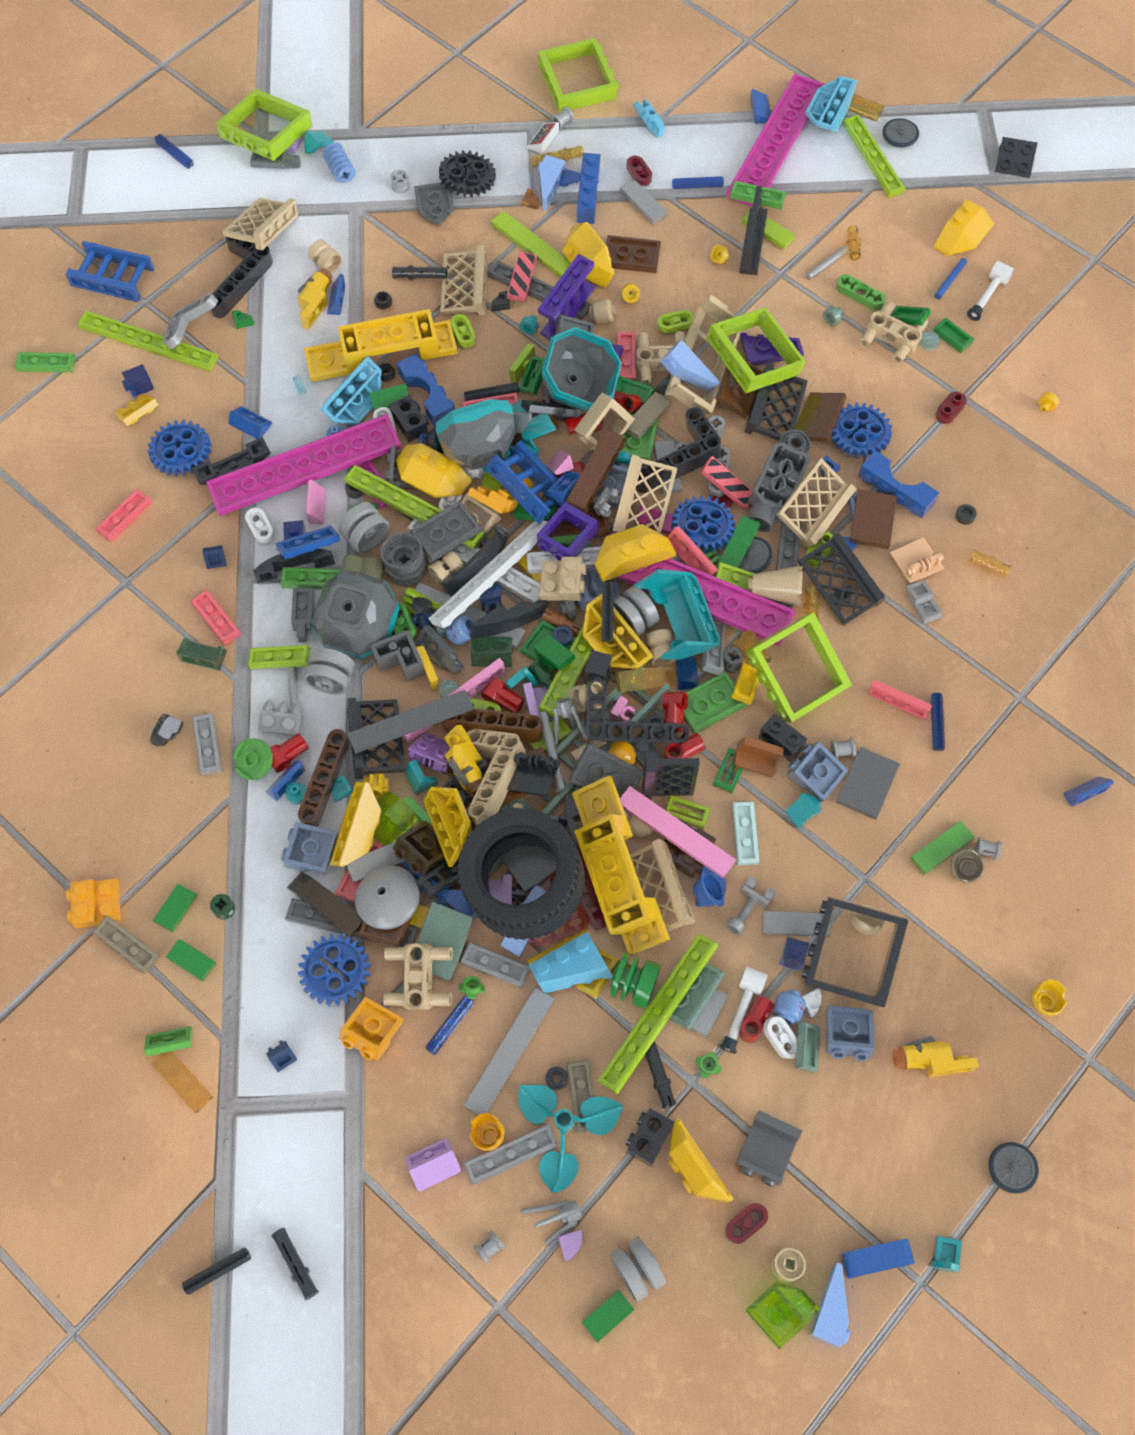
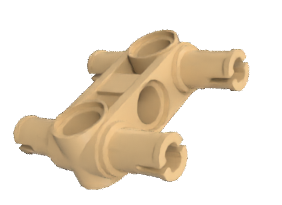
M886 301L880 311L874 312L871 315L870 321L866 325V332L861 337L859 343L867 348L873 339L877 338L897 348L892 360L897 364H901L907 354L916 350L922 338V332L928 325V320L926 319L922 326L914 325L912 327L890 316L895 309V304L892 301Z
M679 331L675 333V345L681 340L685 341V332ZM648 333L638 334L636 367L640 371L641 383L646 385L652 384L651 372L668 371L660 361L675 345L649 346ZM680 380V384H688V382Z
M430 943L407 944L404 947L385 948V960L404 961L405 972L404 992L384 993V1006H403L407 1010H429L432 1006L452 1005V993L432 992V962L434 960H452V947H433ZM418 948L422 950V957L419 960L415 957V951ZM417 993L420 994L422 998L421 1003L419 1005H417L414 1001L415 995Z

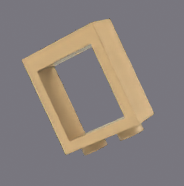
M604 393L600 394L574 430L580 435L578 439L586 445L588 443L591 444L590 449L592 451L596 449L599 442L591 434L609 410L618 417L609 430L621 435L626 432L635 420L613 398Z

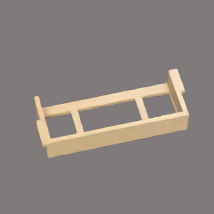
M709 295L708 299L700 304L695 311L684 341L691 351L696 337H699L711 346L706 339L707 335L699 330L705 315L716 323L737 317L728 310L726 304L713 295ZM741 331L727 336L735 348ZM718 355L712 374L721 383L726 365ZM671 375L665 395H672L690 408H699L704 415L713 412L720 383L710 391L697 387L704 392L703 397L700 398L681 385V379Z

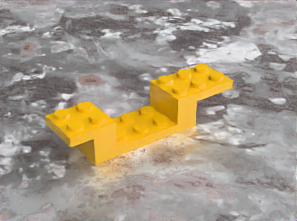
M430 309L338 326L340 341L304 348L311 382L349 375L367 356L370 357L418 347L420 357L423 360L458 354L450 320L433 323Z
M606 776L572 792L584 826L574 832L610 935H622L627 953H630V956L670 940L656 899L644 897L624 841L633 837L612 776Z

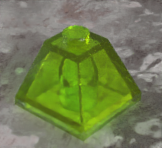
M388 791L377 801L381 814L379 826L376 828L373 837L384 846L394 843L398 836L404 834L418 821L415 811L400 797Z
M775 1282L745 1311L780 1349L813 1319L820 1308L802 1289Z

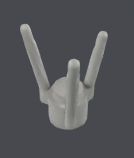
M568 697L557 700V707L553 708L555 749L558 747L559 715H561V718H569L573 730L576 729L575 718L584 740L587 741L588 737L584 733L583 724L577 713L576 706L573 705L572 698Z
M565 1200L561 1203L522 1209L521 1213L527 1214L561 1208L558 1210V1214L535 1223V1227H540L559 1219L562 1220L563 1224L567 1222L566 1225L545 1240V1244H549L568 1229L577 1226L576 1221L582 1219L580 1209L575 1200L570 1203L568 1200Z

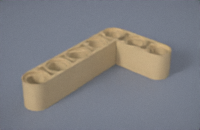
M472 729L467 732L480 756L492 759L468 809V813L475 826L480 825L482 821L499 812L507 795L508 785L518 765L514 761V756L516 753L519 754V752L526 754L525 748L517 734L482 729Z

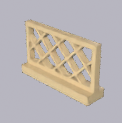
M258 198L223 230V236L255 243L256 249L263 250L298 217L296 199L289 198L283 203Z
M485 245L477 246V250L444 254L443 267H447L448 276L452 272L457 276L452 280L448 278L442 279L441 315L477 312L479 316L486 315L488 254ZM475 257V260L470 264L466 262L468 258ZM452 259L458 260V261H457L454 265H452V266H451L450 264H448V260H452ZM461 264L466 266L461 272L456 270ZM471 270L474 274L468 279L464 275ZM462 278L465 282L459 287L455 283ZM471 285L473 289L469 293L465 292L464 289ZM454 287L456 290L449 295L447 290ZM462 293L464 297L459 302L456 299H454L457 295ZM469 299L473 302V306L463 305ZM451 301L455 303L452 308H446V305Z
M632 455L612 534L624 531L626 524L632 520L635 521L637 526L640 525L636 518L644 513L647 514L651 521L646 526L653 525L656 531L661 534L677 472L676 467ZM642 464L650 466L654 473L644 478L640 471ZM663 470L671 471V479L663 483L658 473ZM656 475L661 485L651 490L646 480ZM644 482L649 492L639 497L635 489L637 485ZM663 487L666 492V498L658 502L653 492ZM651 494L656 504L646 509L641 499ZM639 501L644 511L634 515L630 509L631 505ZM658 506L662 513L661 517L653 520L648 511Z
M820 458L776 515L801 539L800 544L804 548L816 545L856 488L852 484L847 485ZM819 466L824 470L825 477H818L817 469ZM808 481H814L815 491H808ZM819 481H825L826 491H820ZM830 481H835L839 485L836 491H831ZM803 494L804 505H797V496ZM808 494H815L816 505H809ZM820 494H827L828 503L826 505H821ZM788 508H793L794 519H790L785 514ZM798 508H805L806 519H799ZM810 508L817 509L816 519H811ZM799 522H806L807 531L805 534L800 530Z
M657 839L652 842V845L630 854L631 860L637 862L634 868L636 874L641 865L650 868L645 880L638 877V880L644 882L642 886L643 894L648 884L657 888L653 897L656 901L661 890L668 893L669 899L666 906L657 903L658 906L664 908L662 913L663 921L669 910L676 915L678 922L671 925L664 923L667 932L683 925L695 923L696 921L667 842ZM653 851L655 858L652 865L643 863L645 855ZM654 870L660 872L662 876L658 886L650 883Z

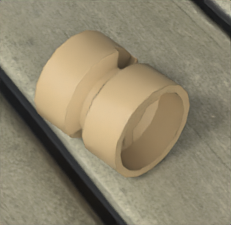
M323 239L315 241L308 250V257L327 274L334 273L342 263V256Z
M453 551L442 556V561L437 560L428 566L432 578L442 588H444L441 585L442 581L453 570L459 571L464 566L461 559Z
M660 629L646 636L647 646L654 656L651 659L653 666L664 667L677 661L662 660L661 655L670 650V643L673 641L670 630Z
M594 682L591 685V690L594 694L601 690V684L598 682ZM586 684L573 686L567 693V698H572L577 713L584 712ZM594 703L591 705L590 710L599 709L600 705Z
M794 1248L780 1250L771 1260L773 1276L783 1283H790L800 1279L806 1270L804 1256Z

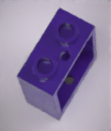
M565 502L537 533L538 547L542 551L554 555L558 561H561L562 557H577L598 533V521ZM564 520L582 530L568 548L549 537Z

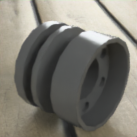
M402 532L393 534L384 541L380 552L389 579L401 586L414 585L421 581L426 575L427 562L419 539L411 533Z

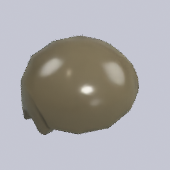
M962 849L951 860L953 875L964 883L977 881L985 870L983 858L973 849Z

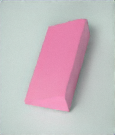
M559 450L546 465L556 475L574 469L570 454Z
M313 480L308 481L306 515L310 524L324 523L326 490Z

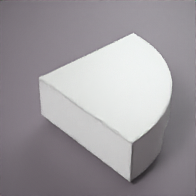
M818 988L802 996L806 1002L805 1011L810 1019L817 1014L821 1006L822 995Z

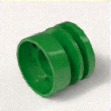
M625 952L614 970L610 983V997L615 999L620 989L622 990L620 1001L624 1002L628 994L631 993L633 994L632 1005L646 1010L659 975L661 964L647 960L643 968H639V956H635L631 965L628 964L630 953Z

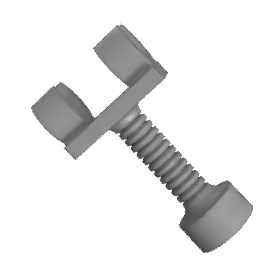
M606 487L600 497H595L593 504H595L594 509L598 516H610L612 510H609L611 506L608 502L617 503L621 498L618 495L620 491Z
M752 876L749 877L741 890V893L749 899L736 918L731 917L726 924L727 929L736 935H741L745 929L743 922L755 904L758 903L766 909L776 893L769 888L762 897L752 889L758 880Z

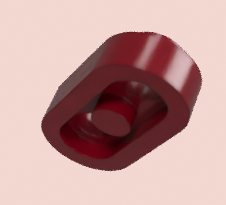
M634 155L629 157L626 164L627 171L641 186L649 185L652 182V171L640 156Z
M961 392L950 393L938 407L935 415L936 419L943 424L951 423L964 409L967 402L966 396Z
M753 1203L746 1207L726 1225L725 1234L728 1240L734 1244L745 1242L767 1223V1209L759 1203ZM752 1212L759 1214L760 1218L758 1221H754L751 1218ZM734 1227H739L741 1229L740 1236L734 1235Z

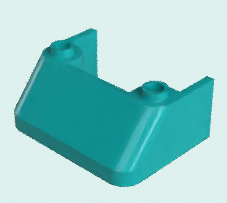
M658 569L634 584L635 588L648 589L651 600L657 604L664 605L676 639L670 643V650L661 655L662 660H682L720 645V636L700 584L694 574L691 572Z

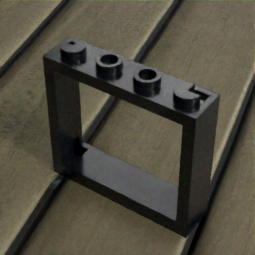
M827 896L826 901L822 900L819 913H822L821 922H816L813 932L814 935H817L815 944L810 943L807 954V956L811 957L809 966L804 965L801 978L805 979V985L885 1008L909 920ZM834 906L895 923L876 996L814 979Z

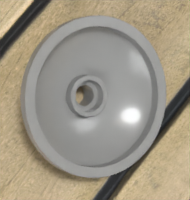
M383 866L371 871L364 877L356 891L355 906L358 915L367 925L380 930L393 929L404 924L417 909L420 899L418 883L409 871L399 866ZM385 889V893L380 895V892Z

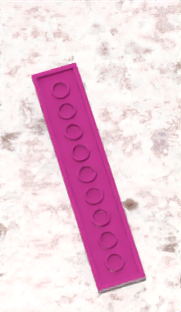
M794 73L727 190V198H730L734 181L766 188L771 187L809 119L805 115L807 108L817 89L825 85L824 83ZM735 200L753 207V203Z
M388 414L211 479L206 481L217 512L219 516L305 485L309 480L315 481L390 453L391 446H396V450L402 448Z
M671 558L616 577L634 585L658 569L691 572L696 576L713 619L762 640L790 624L796 612L791 608ZM783 638L774 643V645L780 647Z

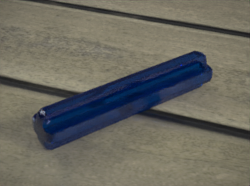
M162 134L155 136V142L187 169L194 165L193 160Z
M723 176L672 179V189L717 188L724 185Z
M935 692L931 695L933 750L941 752L945 749L942 693Z
M465 995L426 1045L428 1052L433 1055L437 1054L474 1005L472 999L467 998Z

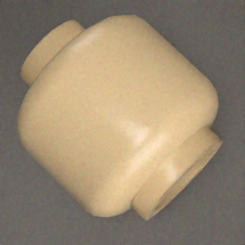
M609 299L594 301L592 306L589 307L590 319L597 325L612 323L614 316L617 315L616 305H612Z

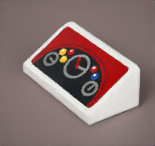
M544 123L527 145V148L543 154L559 132V123Z

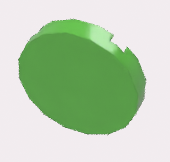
M257 738L242 741L236 747L233 755V761H235L236 765L234 768L239 776L246 780H259L265 777L272 765L270 747L265 741Z

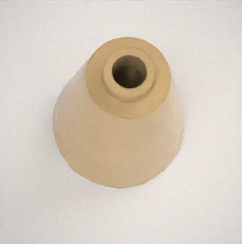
M803 566L753 574V578H749L748 590H752V593L767 599L801 606Z

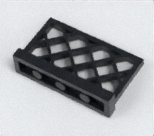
M756 186L753 208L749 210L739 269L740 274L758 275L768 209H761L762 186Z
M767 362L763 373L774 370L775 364ZM794 376L783 380L781 384L777 385V383L757 389L744 432L751 435L754 431L780 441L782 435L777 429L784 427L786 431L794 430L808 381ZM796 383L802 386L800 390L795 391L791 384ZM786 386L790 393L783 395L780 388ZM775 390L779 398L773 400L769 392ZM793 397L796 404L790 406L786 399ZM782 401L786 408L779 411L775 403ZM771 405L775 413L768 415L764 408ZM789 412L792 419L786 421L782 416L783 413ZM777 416L781 424L775 426L771 418ZM767 421L770 428L759 427L760 422Z
M837 533L831 540L798 560L800 566H803V570L843 626L884 601L885 595L840 533ZM831 547L835 552L834 559L822 557L823 550ZM809 559L819 560L817 569L808 568L805 562ZM821 561L833 563L831 572L819 570ZM835 563L845 566V575L833 573ZM818 574L830 576L829 585L820 584L817 580ZM832 577L843 578V588L831 586ZM847 579L854 580L858 584L857 591L845 589ZM830 590L842 592L840 601L831 600L829 597ZM844 592L856 595L854 604L842 602ZM858 595L866 596L871 603L866 606L856 605ZM841 606L853 608L852 615L845 619L840 612Z
M356 697L347 698L349 733L363 728L367 723L370 725L376 723L372 718L377 714L384 719L399 714L397 699L356 702ZM393 706L394 710L390 715L381 711L384 707ZM361 708H370L373 712L367 717L361 712ZM402 736L393 739V741L398 743L394 750L386 746L387 742L378 745L373 751L366 749L355 754L351 746L354 778L363 779V775L406 772ZM381 748L389 753L384 760L376 755ZM395 757L400 761L401 765L392 766L388 761ZM371 758L380 763L377 767L367 768V762Z
M646 752L642 794L651 801L652 796H693L700 759H655V752Z

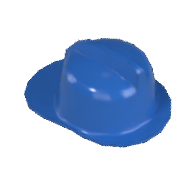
M703 866L701 877L693 885L696 906L711 907L716 905L721 907L724 905L726 891L725 877L722 879Z

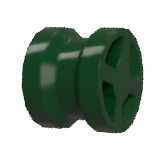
M218 894L212 898L210 909L217 918L226 920L235 913V904L226 894Z

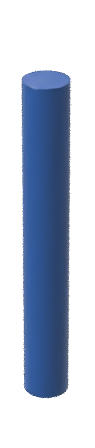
M965 258L959 260L934 295L936 299H941L967 263Z

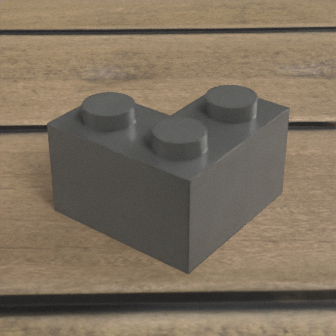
M409 630L370 644L373 657L380 672L399 665L406 682L425 675L423 662Z

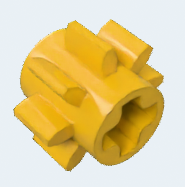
M370 774L369 778L364 777L363 782L370 784L375 798L382 797L383 792L388 793L389 779L385 778L384 774Z

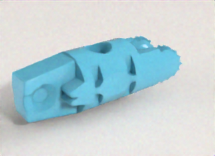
M645 99L642 104L638 101L633 104L634 109L648 129L657 137L663 136L665 131L664 124L649 101Z

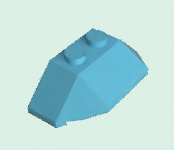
M840 76L836 80L818 88L805 115L816 126L837 132L850 107L857 80Z
M367 356L325 400L320 410L333 423L358 425L373 408L369 393L381 390V369Z

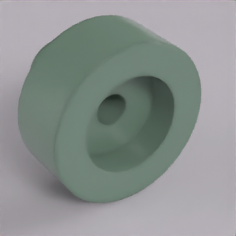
M830 306L823 312V317L830 326H836L842 320L841 314L843 310L840 307Z

